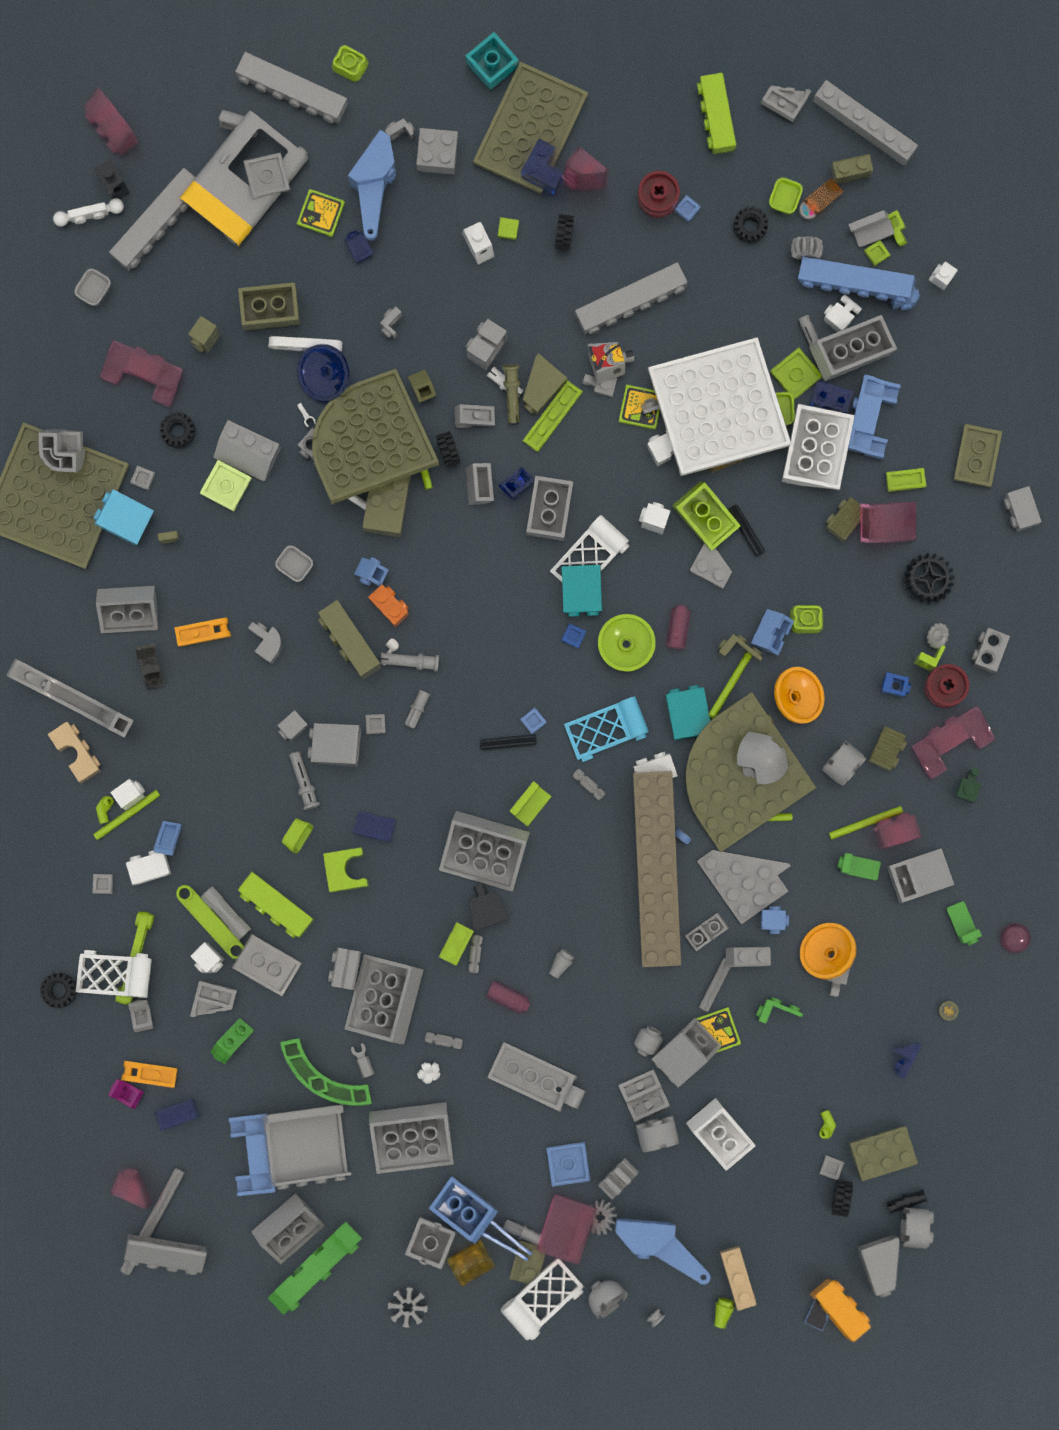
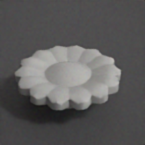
M935 623L934 626H931L927 635V643L930 644V647L937 649L942 645L945 646L949 636V629L946 628L945 624Z

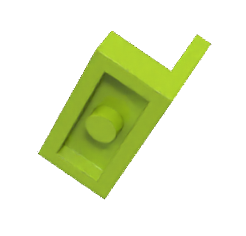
M940 646L934 657L921 652L917 655L914 664L931 672L937 666L946 646Z
M533 781L512 807L510 813L528 827L552 796Z

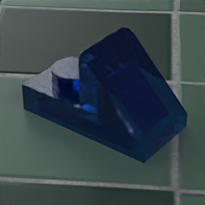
M521 467L498 486L515 501L535 480Z
M916 1042L891 1050L904 1057L903 1061L899 1060L895 1067L897 1071L896 1076L905 1079L922 1044Z

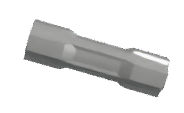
M213 886L201 896V899L221 918L238 940H241L252 930Z

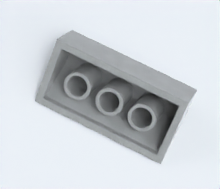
M128 1234L124 1260L130 1265L138 1266L139 1263H144L149 1268L158 1269V1266L166 1267L168 1271L177 1272L178 1269L186 1270L185 1273L197 1275V1272L202 1273L207 1251L205 1246Z

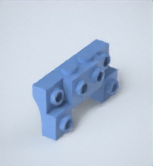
M864 375L859 396L854 398L852 408L855 409V416L848 450L882 460L884 458L888 439L873 435L881 402L896 405L900 384Z
M268 1113L229 1118L231 1138L246 1136L250 1175L235 1177L238 1188L237 1196L276 1192V1186H271L263 1123V1115H268Z

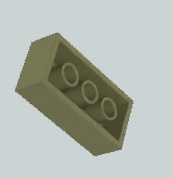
M411 475L368 491L363 522L364 532L402 537Z
M338 600L318 612L320 615L318 621L325 631L329 629L331 632L329 634L330 639L336 647L340 645L342 648L339 650L346 663L348 661L352 663L362 680L382 668L380 662Z

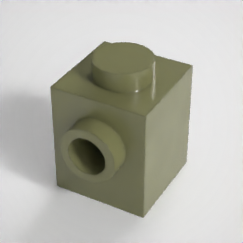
M426 370L408 376L419 403L437 396Z

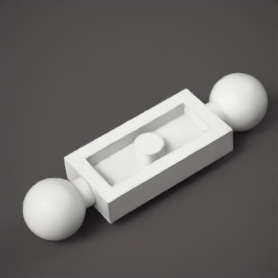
M115 198L109 204L103 202L69 210L67 214L59 211L54 214L53 221L60 227L65 226L68 221L81 224L91 218L96 220L102 219L105 215L109 214V211L118 214L123 210L124 206L120 199Z

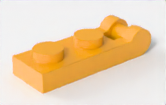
M228 618L174 627L178 647L231 637V633L227 628V624H229ZM219 626L220 632L215 633L214 627Z
M124 1061L125 1071L122 1074L121 1080L175 1088L178 1068ZM133 1068L138 1069L137 1076L132 1075Z

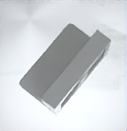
M885 210L849 224L850 230L855 234L860 248L894 235L889 215Z

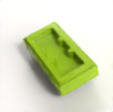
M924 468L886 472L888 492L927 487Z

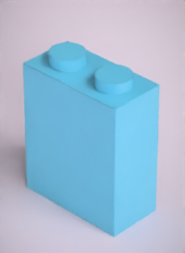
M114 489L106 492L101 501L104 503L101 510L97 509L94 514V525L133 545H137L154 510Z

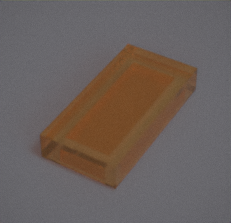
M831 178L804 200V203L817 215L840 197L844 191Z

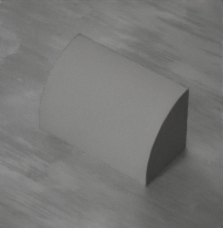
M475 463L466 467L469 505L493 502L491 463Z

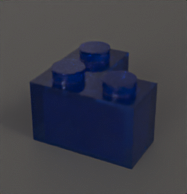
M538 139L521 171V178L555 194L563 180L564 172L549 165L555 155L556 147Z

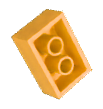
M826 1279L810 1295L814 1300L817 1299L821 1303L820 1306L829 1315L831 1321L845 1338L855 1342L871 1328L868 1324L870 1319L863 1311H858L855 1308L857 1304L850 1296L844 1295L843 1291L845 1289L838 1281Z

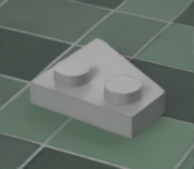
M770 86L761 104L793 122L812 91L807 89L805 91L794 90L795 88Z
M705 543L689 571L721 589L724 588L732 573L716 548L711 551Z
M200 980L190 1017L232 1010L237 989Z

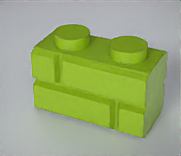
M456 922L439 957L457 966L474 931Z

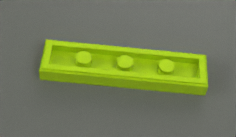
M567 380L523 439V442L538 453L583 391Z

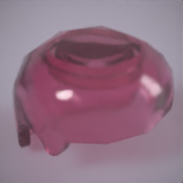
M1012 923L1003 930L1001 942L1003 947L1009 952L1020 953L1029 946L1031 934L1023 924Z

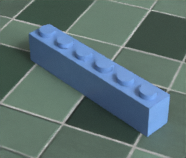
M808 257L802 258L798 276L799 282L807 288L818 286L825 291L836 289L843 294L854 292L858 293L857 295L861 297H869L871 295L884 301L888 298L895 299V302L906 304V301L912 302L916 283L915 275Z

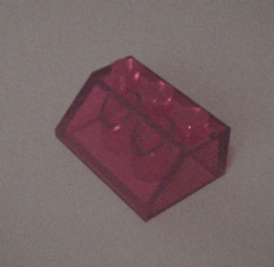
M96 89L84 106L87 112L84 115L91 124L94 122L97 125L96 131L102 138L106 137L108 139L107 145L113 153L117 151L121 156L138 143L133 130L101 89Z
M578 147L565 163V184L569 188H575L578 191L605 189L608 185L609 170L581 147Z
M554 1194L537 1251L579 1265L597 1208Z

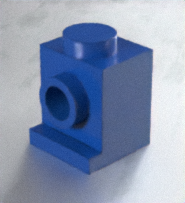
M887 672L884 675L880 693L904 698L905 694H909L911 683H908L909 677ZM893 683L899 684L898 690L893 688Z

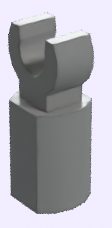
M362 1043V1051L360 1053L356 1052L354 1047H351L353 1055L357 1056L358 1068L362 1078H365L375 1073L369 1057L365 1055L366 1046Z

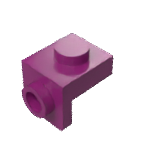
M116 1079L115 1083L111 1086L108 1096L135 1109L144 1092L126 1081Z

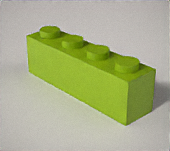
M723 72L700 76V81L697 83L698 94H702L703 101H700L702 113L705 112L706 115L704 128L705 131H709L710 137H707L708 148H712L713 154L734 151L736 141Z
M253 872L250 873L238 889L241 892L239 896L247 903L250 900L255 903L256 906L254 908L263 915L266 912L272 916L270 920L277 926L282 924L286 927L285 932L293 938L295 936L300 938L314 921L312 917Z

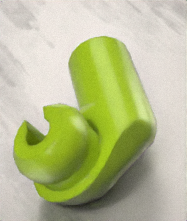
M104 796L96 806L100 824L109 822L107 811L114 802L110 796Z
M828 1109L820 1113L824 1121L819 1131L822 1139H829L836 1128L835 1121Z

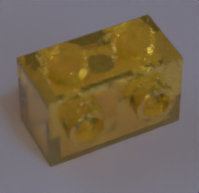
M481 1240L447 1259L461 1286L466 1285L496 1267Z

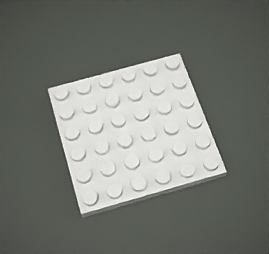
M758 337L648 367L681 476L790 446L791 441Z

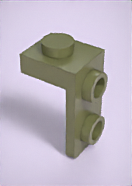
M733 634L729 640L724 639L718 646L720 649L718 654L722 658L736 644L746 653L750 654L758 663L763 659L761 657L762 653L755 647L750 648L746 645L747 641L739 634L737 636Z

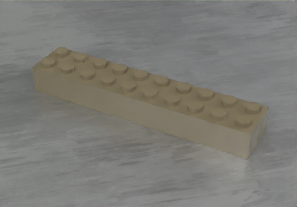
M672 771L633 772L642 967L680 966L681 951Z

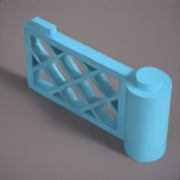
M635 696L564 724L578 760L582 759V762L592 759V754L634 738L636 741L642 740L649 733ZM616 709L618 714L615 723L605 719L608 711ZM596 717L601 719L597 730L587 726L590 718ZM619 719H620V722H621L622 726H620V725L617 724L618 721H619ZM604 721L614 725L610 735L600 732ZM575 724L583 726L579 737L572 734L570 726ZM616 726L624 730L626 737L619 740L612 737ZM586 728L596 732L592 743L582 739ZM598 733L608 737L604 746L600 747L594 744ZM580 740L591 744L588 752L581 755L577 748Z

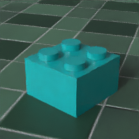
M495 32L465 56L466 64L489 90H492L517 69L519 65V59Z

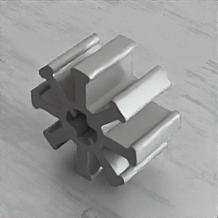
M624 1158L598 1184V1187L612 1200L638 1174V1171Z
M407 1286V1298L400 1293V1289L394 1292L393 1296H396L401 1303L392 1302L391 1300L388 1303V1309H400L395 1315L391 1316V1319L396 1322L401 1315H405L403 1327L407 1328L410 1326V1315L417 1321L416 1324H420L423 1320V1317H420L415 1310L424 1311L425 1313L428 1310V1304H417L420 1299L425 1297L422 1291L414 1299L411 1298L413 1286ZM405 1302L407 1304H413L411 1307L413 1309L412 1311H410L409 1309H407L406 1311L404 1310Z

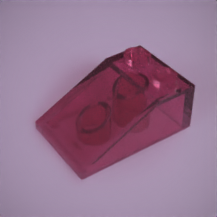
M916 502L861 503V542L882 543L916 540Z

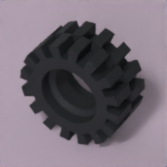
M748 206L737 213L733 227L735 234L738 235L740 240L743 239V242L747 243V241H750V243H753L754 241L758 242L760 238L764 237L768 228V217L765 216V212L762 213L760 208L755 209V206H752V208ZM746 219H755L758 222V228L755 231L746 230L744 227Z
M559 214L555 248L570 250L574 216Z
M169 413L170 415L168 417L165 416L164 421H161V437L173 448H183L182 446L184 445L188 446V443L193 441V436L195 437V426L192 420L184 413ZM180 423L185 427L184 434L180 437H174L170 432L172 425Z
M451 431L436 435L446 468L461 464Z
M53 973L44 978L45 980L44 982L42 981V987L40 988V996L43 998L44 1003H47L50 1007L63 1008L74 1001V997L77 994L76 986L74 984L75 981L69 975ZM55 983H62L65 986L66 992L61 998H56L51 993V988Z
M836 1180L831 1210L832 1215L848 1217L853 1182Z

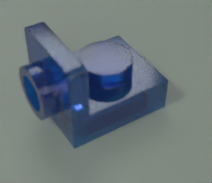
M355 230L347 234V238L344 241L356 262L373 254L361 231L357 232Z

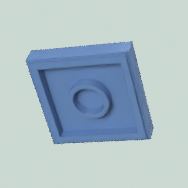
M585 1142L546 1147L552 1187L590 1181Z

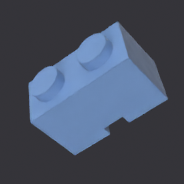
M767 609L751 644L762 651L778 656L784 644V641H782L785 634H789L794 621L785 614Z

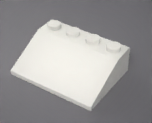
M798 404L782 482L839 490L855 415Z

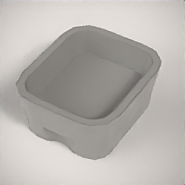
M88 269L77 284L75 295L90 305L98 306L110 289V279L95 269Z
M291 545L283 550L275 564L276 568L293 581L300 582L311 570L313 560Z

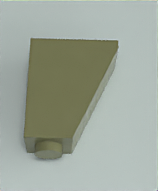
M539 353L536 355L523 397V407L530 414L534 412L536 415L542 411L567 382V377Z

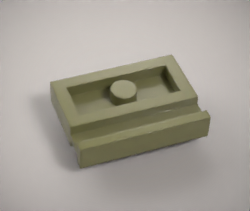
M520 1240L519 1243L533 1254L529 1255L519 1247L517 1248L519 1252L529 1259L525 1261L516 1254L509 1279L529 1284L540 1274L547 1248Z

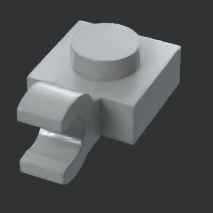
M585 374L582 384L595 387L594 393L612 397L617 378L597 384L595 377Z
M850 968L839 977L827 979V981L832 982L830 996L837 997L840 991V984H847Z

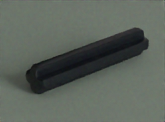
M736 504L730 507L729 512L740 524L739 529L756 556L762 555L765 549L739 506Z
M534 734L481 739L480 748L481 750L530 746L536 745L537 740Z

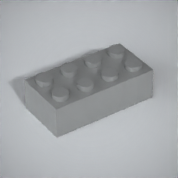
M882 315L819 339L809 347L824 381L888 357L897 350Z

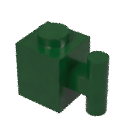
M978 768L969 770L967 779L961 778L959 780L954 798L969 803L976 802L981 787L980 783L975 782L979 774Z

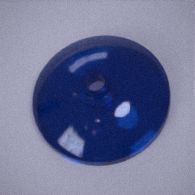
M317 344L309 347L301 355L297 366L298 380L302 389L315 400H334L347 388L350 376L348 363L344 355L331 345Z

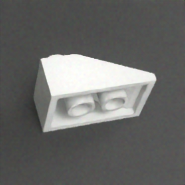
M716 1098L686 1122L694 1135L726 1171L756 1146Z

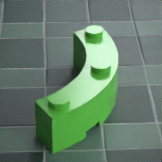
M300 1038L280 1042L282 1052L290 1069L298 1080L313 1093L343 1105L363 1106L372 1104L368 1085L352 1086L337 1083L318 1072L308 1060Z
M345 1222L293 1272L295 1277L290 1275L268 1299L283 1315L288 1310L293 1312L300 1305L298 1301L320 1279L324 1281L331 1275L330 1269L347 1253L351 1255L359 1248L357 1243L362 1238Z

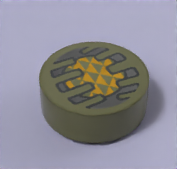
M945 1001L939 1006L938 1012L942 1019L950 1021L958 1016L959 1009L954 1002Z

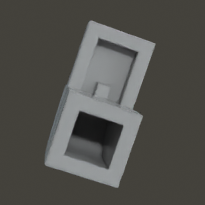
M252 622L248 629L263 639L255 653L270 664H273L281 652L282 639L274 627L269 632H266L268 628L258 622L256 625Z

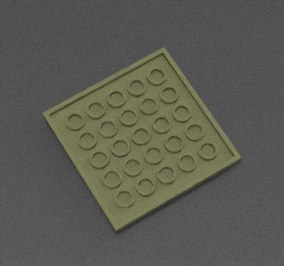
M23 422L0 476V536L80 568L87 569L103 530L94 525V514L97 509L101 510L104 504L101 501L106 492H110L113 489L119 492L129 463L83 446V449H85V459L80 471L60 472L51 470L42 458L40 459L39 432L44 430Z

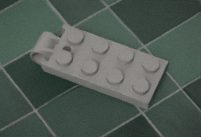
M503 1042L487 1077L560 1112L564 1103L578 1109L586 1092L572 1085L577 1076ZM561 1087V1092H557L556 1088Z

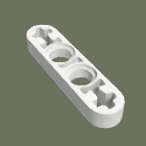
M273 336L269 337L268 347L277 350L340 353L342 352V341Z

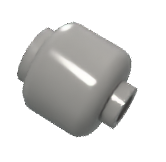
M651 1026L640 1029L634 1041L638 1049L637 1052L643 1056L656 1054L663 1041L661 1032Z

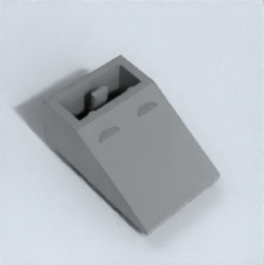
M942 848L887 867L899 903L954 885Z

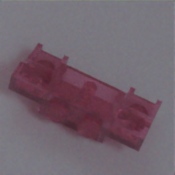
M113 340L99 377L118 386L123 372L152 383L156 385V389L151 399L170 407L177 392L176 388L183 375V369L165 362L164 358L154 354L150 356L142 348L136 347L134 349Z
M975 706L958 718L952 716L944 721L946 723L944 727L939 728V726H936L928 731L930 734L928 737L911 747L930 780L948 770L940 756L971 737L978 749L983 748L996 739L978 706Z

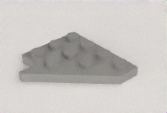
M715 850L710 851L697 861L740 924H743L788 892L778 875L791 866L789 863Z

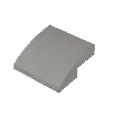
M654 1069L618 1085L635 1123L670 1108Z

